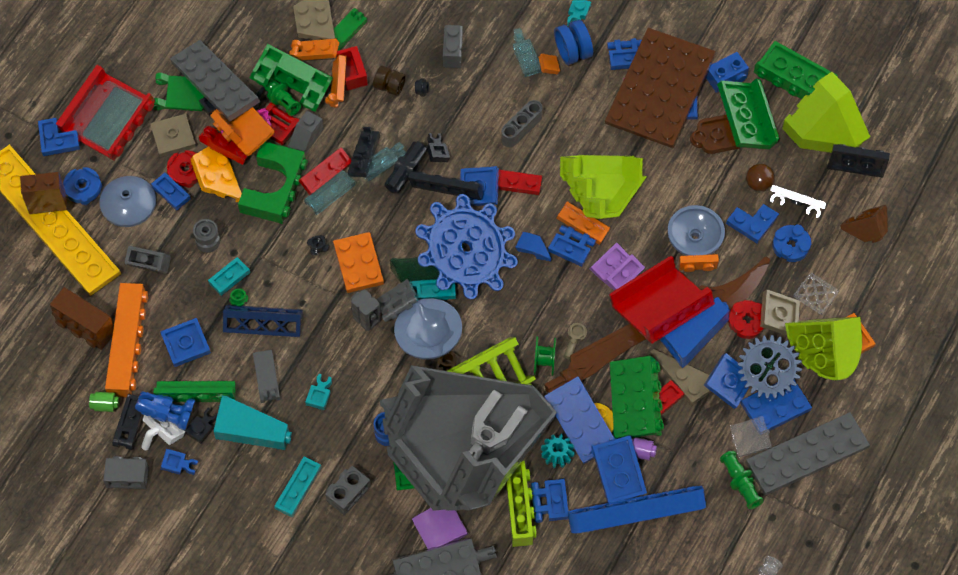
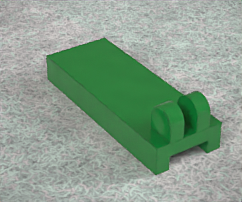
M356 8L352 9L334 28L335 39L339 41L337 51L341 50L367 23V18L364 17L362 12H358Z

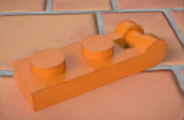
M337 39L293 40L291 43L292 50L289 51V55L300 61L336 58L339 41Z

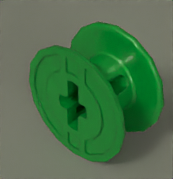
M538 336L536 337L534 375L536 374V366L541 365L551 366V375L553 376L556 338H554L553 347L538 346Z

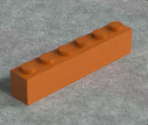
M120 283L105 385L106 392H115L117 397H127L128 394L132 395V391L136 389L134 375L138 373L139 363L136 360L137 355L141 353V344H139V338L143 337V326H141V323L146 317L144 303L148 301V291H145L143 284Z

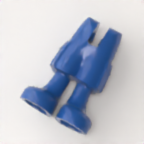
M142 391L136 402L135 409L141 412V414L150 416L163 423L167 420L185 431L195 399L189 398L184 405L172 404L173 399L171 397Z

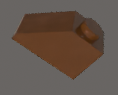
M882 205L867 209L862 214L856 216V219L853 216L846 219L840 227L863 242L872 241V243L881 241L888 232L887 206Z

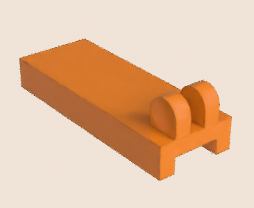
M339 55L333 62L331 93L325 98V103L329 104L330 107L337 108L338 102L344 101L346 56Z
M568 201L556 218L566 225L575 228L579 233L590 235V238L595 239L599 245L610 230V227L597 219L586 217L581 209Z

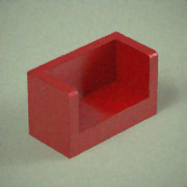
M355 46L337 51L336 57L339 55L346 56V90L367 86V74L358 47Z

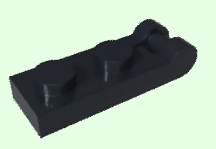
M127 395L112 446H124L128 450H133L143 414L135 409L139 396ZM123 434H128V439L122 438Z

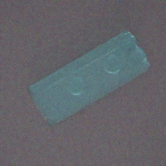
M342 170L305 198L304 202L318 215L354 187L355 181Z

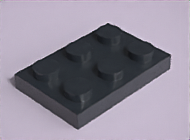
M833 144L827 169L883 178L890 153L882 150L874 151L863 147L855 148L844 144Z

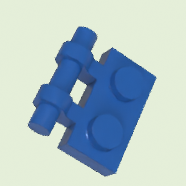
M633 38L630 41L614 40V42H607V49H615L609 51L608 54L610 69H628L642 40Z
M561 225L559 232L563 233L564 236L556 233L548 247V252L582 267L591 251V248L586 247V245L594 247L596 240L590 238V235L586 233L582 234L575 231V228L571 226ZM571 238H574V239H576V240H579L580 242H579V243H578V242H575V241L571 240Z
M565 479L547 480L544 482L545 488L539 489L537 482L531 483L536 523L543 522V514H548L549 521L569 519ZM541 497H546L547 505L541 506Z

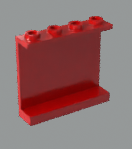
M672 256L664 259L609 294L612 308L651 344L714 305L712 291L708 287L700 290L676 269Z

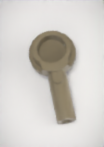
M573 323L568 328L570 341L564 358L570 359V355L573 354L577 342L585 339L587 329L583 324Z

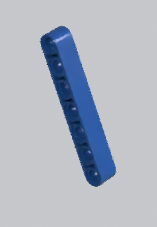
M693 486L574 509L568 512L571 533H583L706 508L704 489L702 486Z

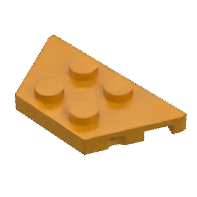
M209 146L193 155L191 163L201 190L210 194H216L222 198H225V196L235 198V202L238 203L242 193L228 157L210 149Z

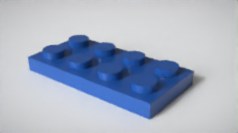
M579 377L572 379L544 396L557 412L555 416L569 437L570 442L574 445V449L583 464L594 459L591 446L615 440Z

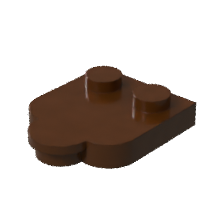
M727 114L700 120L696 131L690 136L691 144L694 147L702 148L708 154L740 149V147H736Z

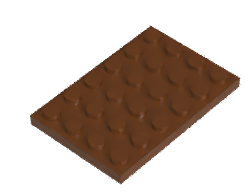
M647 28L605 119V124L674 148L713 62L716 51Z

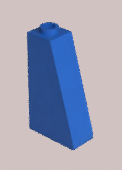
M717 297L714 299L713 306L660 338V341L682 368L729 321V306Z

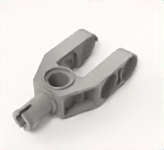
M493 390L475 415L472 423L470 444L473 446L469 452L476 461L483 452L489 454L506 445L528 412L526 409L518 406L500 433L494 431L492 427L485 425L486 417L492 413L496 403L503 396L496 390ZM485 435L489 437L490 440H483L481 436Z

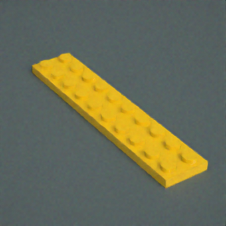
M9 144L0 151L1 194L90 296L121 275L120 270L67 210L29 214L21 194L20 176L34 175L35 173Z

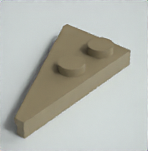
M655 349L650 351V356L659 362L660 368L668 378L685 393L684 397L691 406L712 392L704 386L709 377L708 374L689 365L682 368L674 358Z

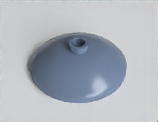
M123 176L111 181L103 189L100 196V209L103 216L110 223L120 227H132L143 223L152 215L156 207L154 189L146 180L136 176Z
M692 205L681 208L671 217L667 232L670 243L678 252L686 256L711 255L723 243L725 228L721 218L713 210L704 206Z

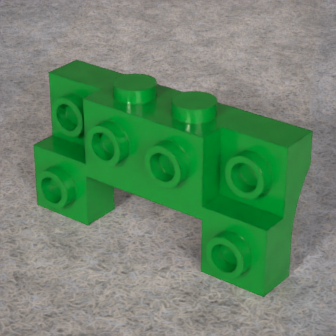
M269 44L265 47L250 76V79L265 87L270 78L280 83H286L288 87L303 94L300 100L301 105L316 112L333 77Z

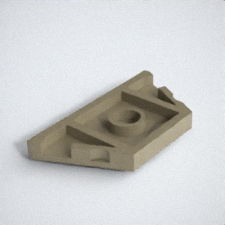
M302 0L293 6L299 38H311L313 40L335 39L329 0Z

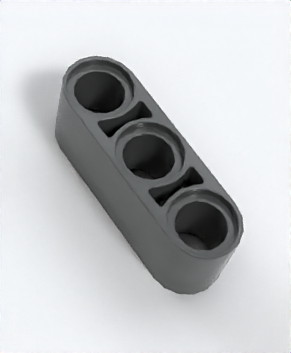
M529 101L503 126L501 142L504 146L514 147L541 121L543 106L539 101Z

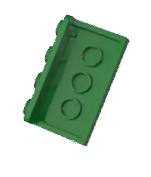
M776 41L773 42L760 62L758 61L755 64L754 73L758 77L768 80L774 86L780 87L790 95L797 96L800 99H803L805 95H810L815 90L813 86L817 81L831 73L826 68Z
M754 79L752 83L721 80L717 86L736 147L771 149L778 142L779 136L761 80Z
M651 356L610 362L615 439L626 436L634 438L662 435L664 424L660 411H662V402L659 399L661 383L658 380L660 365Z

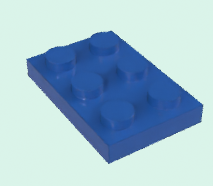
M798 384L796 387L789 386L791 392L783 390V397L780 393H777L776 399H774L772 394L766 399L764 393L759 398L757 392L741 400L740 404L760 435L811 411L812 406Z
M631 436L591 446L607 503L647 493Z

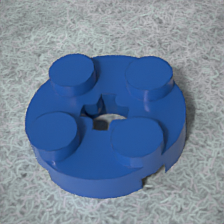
M82 167L83 169L70 171L65 176L63 185L69 200L87 205L100 194L102 184L97 172L91 168ZM85 182L86 187L80 188L78 184H84Z
M801 225L783 226L775 232L772 243L773 250L778 257H783L788 262H798L807 256L811 246V238ZM789 240H793L796 242L795 247H792L791 244H787Z

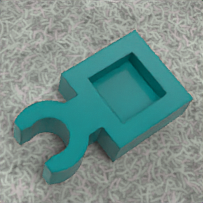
M572 1L568 12L570 16L567 20V26L572 21L586 19L591 7L590 1Z
M318 374L316 378L317 386L311 385L305 403L307 406L325 410L331 393L327 388L331 386L332 379L329 376L326 382H321L322 374Z

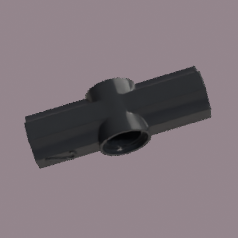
M413 142L405 155L400 156L396 161L394 171L385 182V187L390 192L399 194L409 179L410 171L417 172L418 164L427 153V148L421 142Z

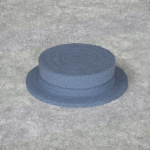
M418 300V302L412 305L411 309H406L398 315L394 327L396 341L404 352L415 358L435 359L449 353L461 338V318L453 306L442 300Z

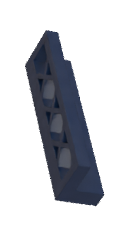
M226 305L223 310V332L300 337L303 310ZM228 318H235L240 324L236 328L228 327ZM249 319H255L259 326L255 329H250L245 323ZM272 320L278 327L275 330H269L264 324ZM287 322H296V332L288 331L284 325Z

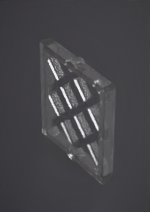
M811 272L793 294V297L822 315L840 291ZM812 278L813 284L806 285L808 279ZM816 286H823L824 291L817 292ZM807 287H814V292L808 293ZM801 288H804V294L798 293L801 290ZM834 293V296L828 299V294ZM825 294L826 300H819L818 295ZM815 295L816 301H810L809 296ZM820 303H827L824 309H821Z

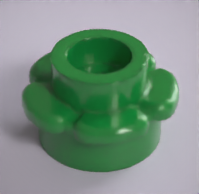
M234 289L230 294L229 301L232 305L243 306L248 301V295H246L243 289Z

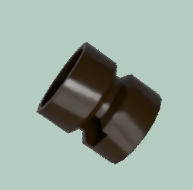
M381 65L375 74L373 87L381 91L387 90V93L399 96L404 87L406 75L398 71L392 72L390 68Z

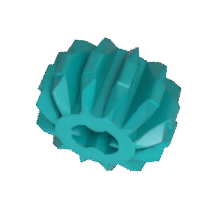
M553 434L551 435V440L547 438L544 440L545 445L541 446L543 451L541 457L546 459L545 463L547 465L552 462L553 468H556L557 464L563 468L564 462L567 464L571 463V458L574 457V451H572L574 445L569 444V437L563 440L562 434L559 435V438H556Z

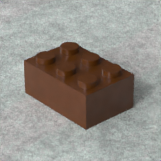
M64 287L49 304L52 315L56 319L55 323L63 329L66 327L71 330L70 332L75 337L85 339L86 343L92 348L97 347L102 350L111 340L114 329L111 317Z

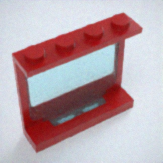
M96 65L58 119L56 125L61 132L77 130L79 142L115 161L122 154L126 143L133 138L137 127L142 125L146 114L153 109L155 100L150 93L144 95L106 74L103 67Z

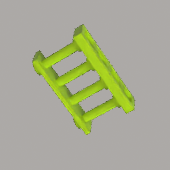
M509 337L447 370L448 372L460 374L470 371L474 376L483 377L480 365L487 362V364H490L497 380L506 381L497 362V356L504 353V355H507L519 380L515 383L532 385L531 382L536 380L532 375L525 376L513 352L515 350L514 347L519 345L515 337Z

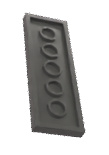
M201 40L170 58L171 63L229 122L260 103L259 98Z
M849 412L746 459V464L764 496L866 450L870 444Z

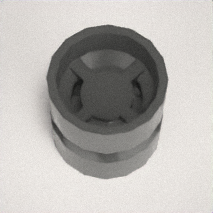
M202 219L196 222L193 227V234L197 248L205 253L217 250L220 245V237L216 223L210 219Z

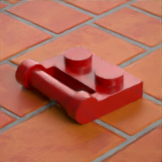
M269 103L265 109L271 117V128L274 130V134L270 138L283 146L293 134L296 124L300 119L289 116L277 108L276 104ZM274 114L278 116L279 118L288 122L290 125L288 126L284 124L283 122L279 121L271 115Z

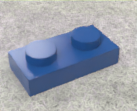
M163 173L151 183L152 188L176 211L191 199L190 195L166 173Z

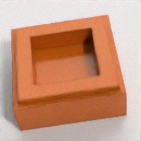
M541 54L538 57L543 73L557 75L560 72L557 56Z

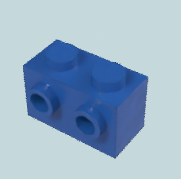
M735 52L711 64L705 78L717 93L719 92L717 84L721 80L743 82L747 78L749 67L739 53Z

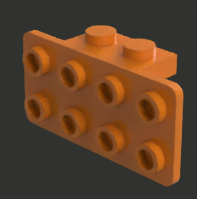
M253 107L230 122L217 109L210 115L215 121L212 124L219 131L223 130L222 135L227 141L230 142L232 140L246 156H250L274 134L271 126Z

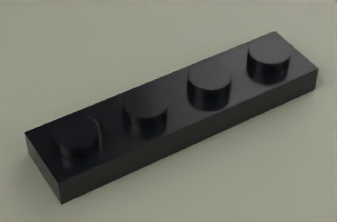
M410 171L408 176L413 188L455 196L465 194L469 198L482 200L484 195L480 184L474 181L466 182L457 178L450 179L441 175L434 176L424 172Z

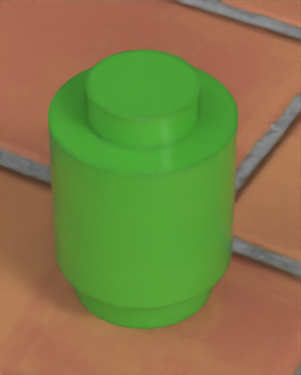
M115 392L91 393L89 407L94 409V411L114 412L115 408H119V397L116 396Z

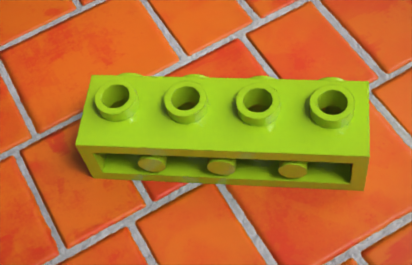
M525 461L520 463L506 482L512 547L533 545V538H536V527L532 526L531 519H534V508L530 507L529 500H532V490L527 486V481H530L529 469L525 468Z

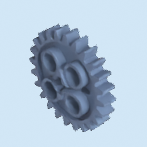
M764 335L761 342L758 338H755L756 344L753 345L749 342L750 349L743 348L746 355L739 356L743 362L738 363V366L743 367V369L738 371V374H744L740 381H747L745 388L751 386V394L758 391L759 398L763 393L766 399L769 398L770 394L776 399L777 393H780L783 397V390L791 392L789 386L796 387L797 385L793 380L800 379L796 372L802 371L801 368L797 367V365L801 364V360H795L799 353H792L795 347L791 346L788 348V340L782 344L781 337L774 341L773 335H771L770 340H767ZM770 349L773 355L771 358L766 359L762 356V351ZM780 353V357L773 364L775 370H769L763 381L759 382V378L766 371L765 364H771L776 354ZM786 360L789 363V367L782 370L778 367V362ZM753 365H759L762 370L759 374L754 375L751 373L750 368ZM769 376H775L778 379V383L770 386L766 380Z

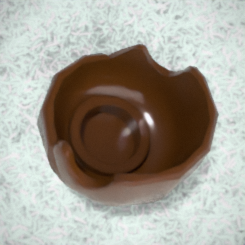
M755 164L747 171L746 182L753 190L765 192L774 185L775 175L766 164Z

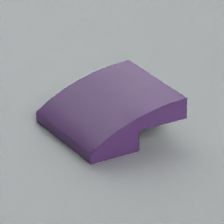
M616 242L590 270L611 289L616 290L634 279L645 267L632 254L629 256Z
M429 508L412 518L427 549L457 542L468 535L456 510L433 511Z

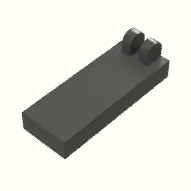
M272 350L253 353L261 403L274 399L276 401L280 400Z

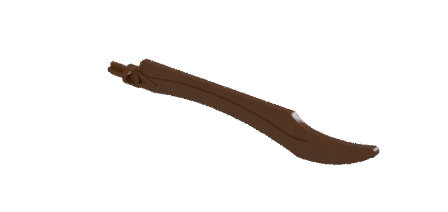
M764 257L747 273L731 282L716 287L701 285L698 288L703 290L708 287L712 291L713 299L719 297L722 302L727 303L731 310L735 303L745 301L753 293L762 280L770 259ZM631 324L618 329L570 355L569 367L561 371L559 377L544 384L547 393H550L576 377H579L581 381L590 377L617 356L646 340V338Z

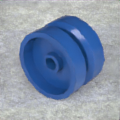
M578 19L570 22L569 27L566 25L555 27V42L559 54L566 65L577 63L578 58L585 60L593 56L591 38L582 20Z

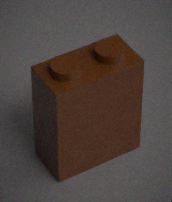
M59 172L20 176L21 194L29 214L67 210L66 191Z

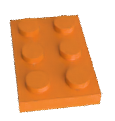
M370 232L333 241L347 293L384 284Z

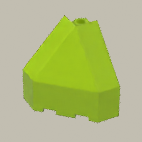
M833 72L817 81L813 86L815 90L810 95L804 96L797 104V111L793 115L789 114L784 119L782 127L799 148L829 153L832 151L833 144H844L857 148L870 138L851 91Z
M614 155L560 157V176L563 181H567L570 186L569 191L576 202H580L584 208L582 211L586 217L598 219L619 217L647 177L642 176L643 158Z

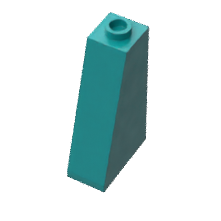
M222 395L213 431L215 439L282 450L286 449L287 443L290 444L292 432H289L288 424Z

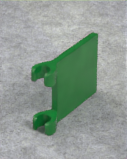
M156 73V84H168L166 100L154 98V110L203 111L199 100L204 98V96L186 77Z

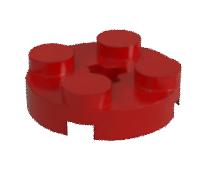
M186 150L180 154L177 152L167 162V174L179 186L191 188L198 182L191 163L192 156L197 154L193 151ZM188 165L189 170L183 171L182 167H186Z
M749 300L735 303L729 312L728 325L730 329L737 333V336L744 339L757 337L765 329L760 327L762 304ZM749 316L752 320L750 323H746V320H743V318Z

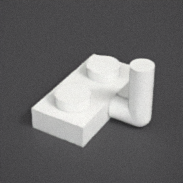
M144 415L142 421L151 429L145 434L141 446L143 450H149L152 438L157 434L169 445L184 437L185 431L179 429L173 423L167 420L163 423Z

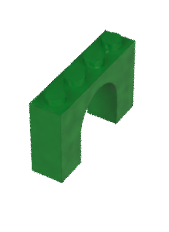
M264 142L256 155L258 166L281 172L286 177V182L281 189L273 193H261L244 188L238 202L239 212L283 224L284 218L289 216L290 202L295 200L296 186H300L298 180L302 178L301 173L302 170H306L308 160L305 158L304 151Z

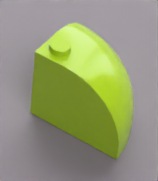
M860 317L828 318L785 323L789 343L795 347L796 352L799 353L798 359L801 360V363L807 369H811L818 376L830 380L846 379L855 371L862 351Z

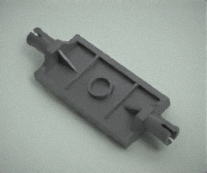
M468 538L393 559L395 571L390 575H481L479 562L497 558L493 545L476 550L474 549L472 539Z

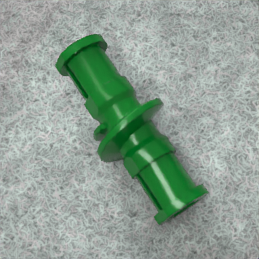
M270 78L267 86H263L268 92L267 97L271 103L283 106L289 116L297 114L301 109V103L295 101L287 92L288 86L286 83L279 84L276 80Z
M728 451L720 457V462L724 463L730 477L733 478L730 487L733 490H739L747 503L746 507L752 510L759 507L764 500L762 497H759L753 485L754 479L749 478L752 474L751 470L744 471V467L736 457L737 453L735 451Z

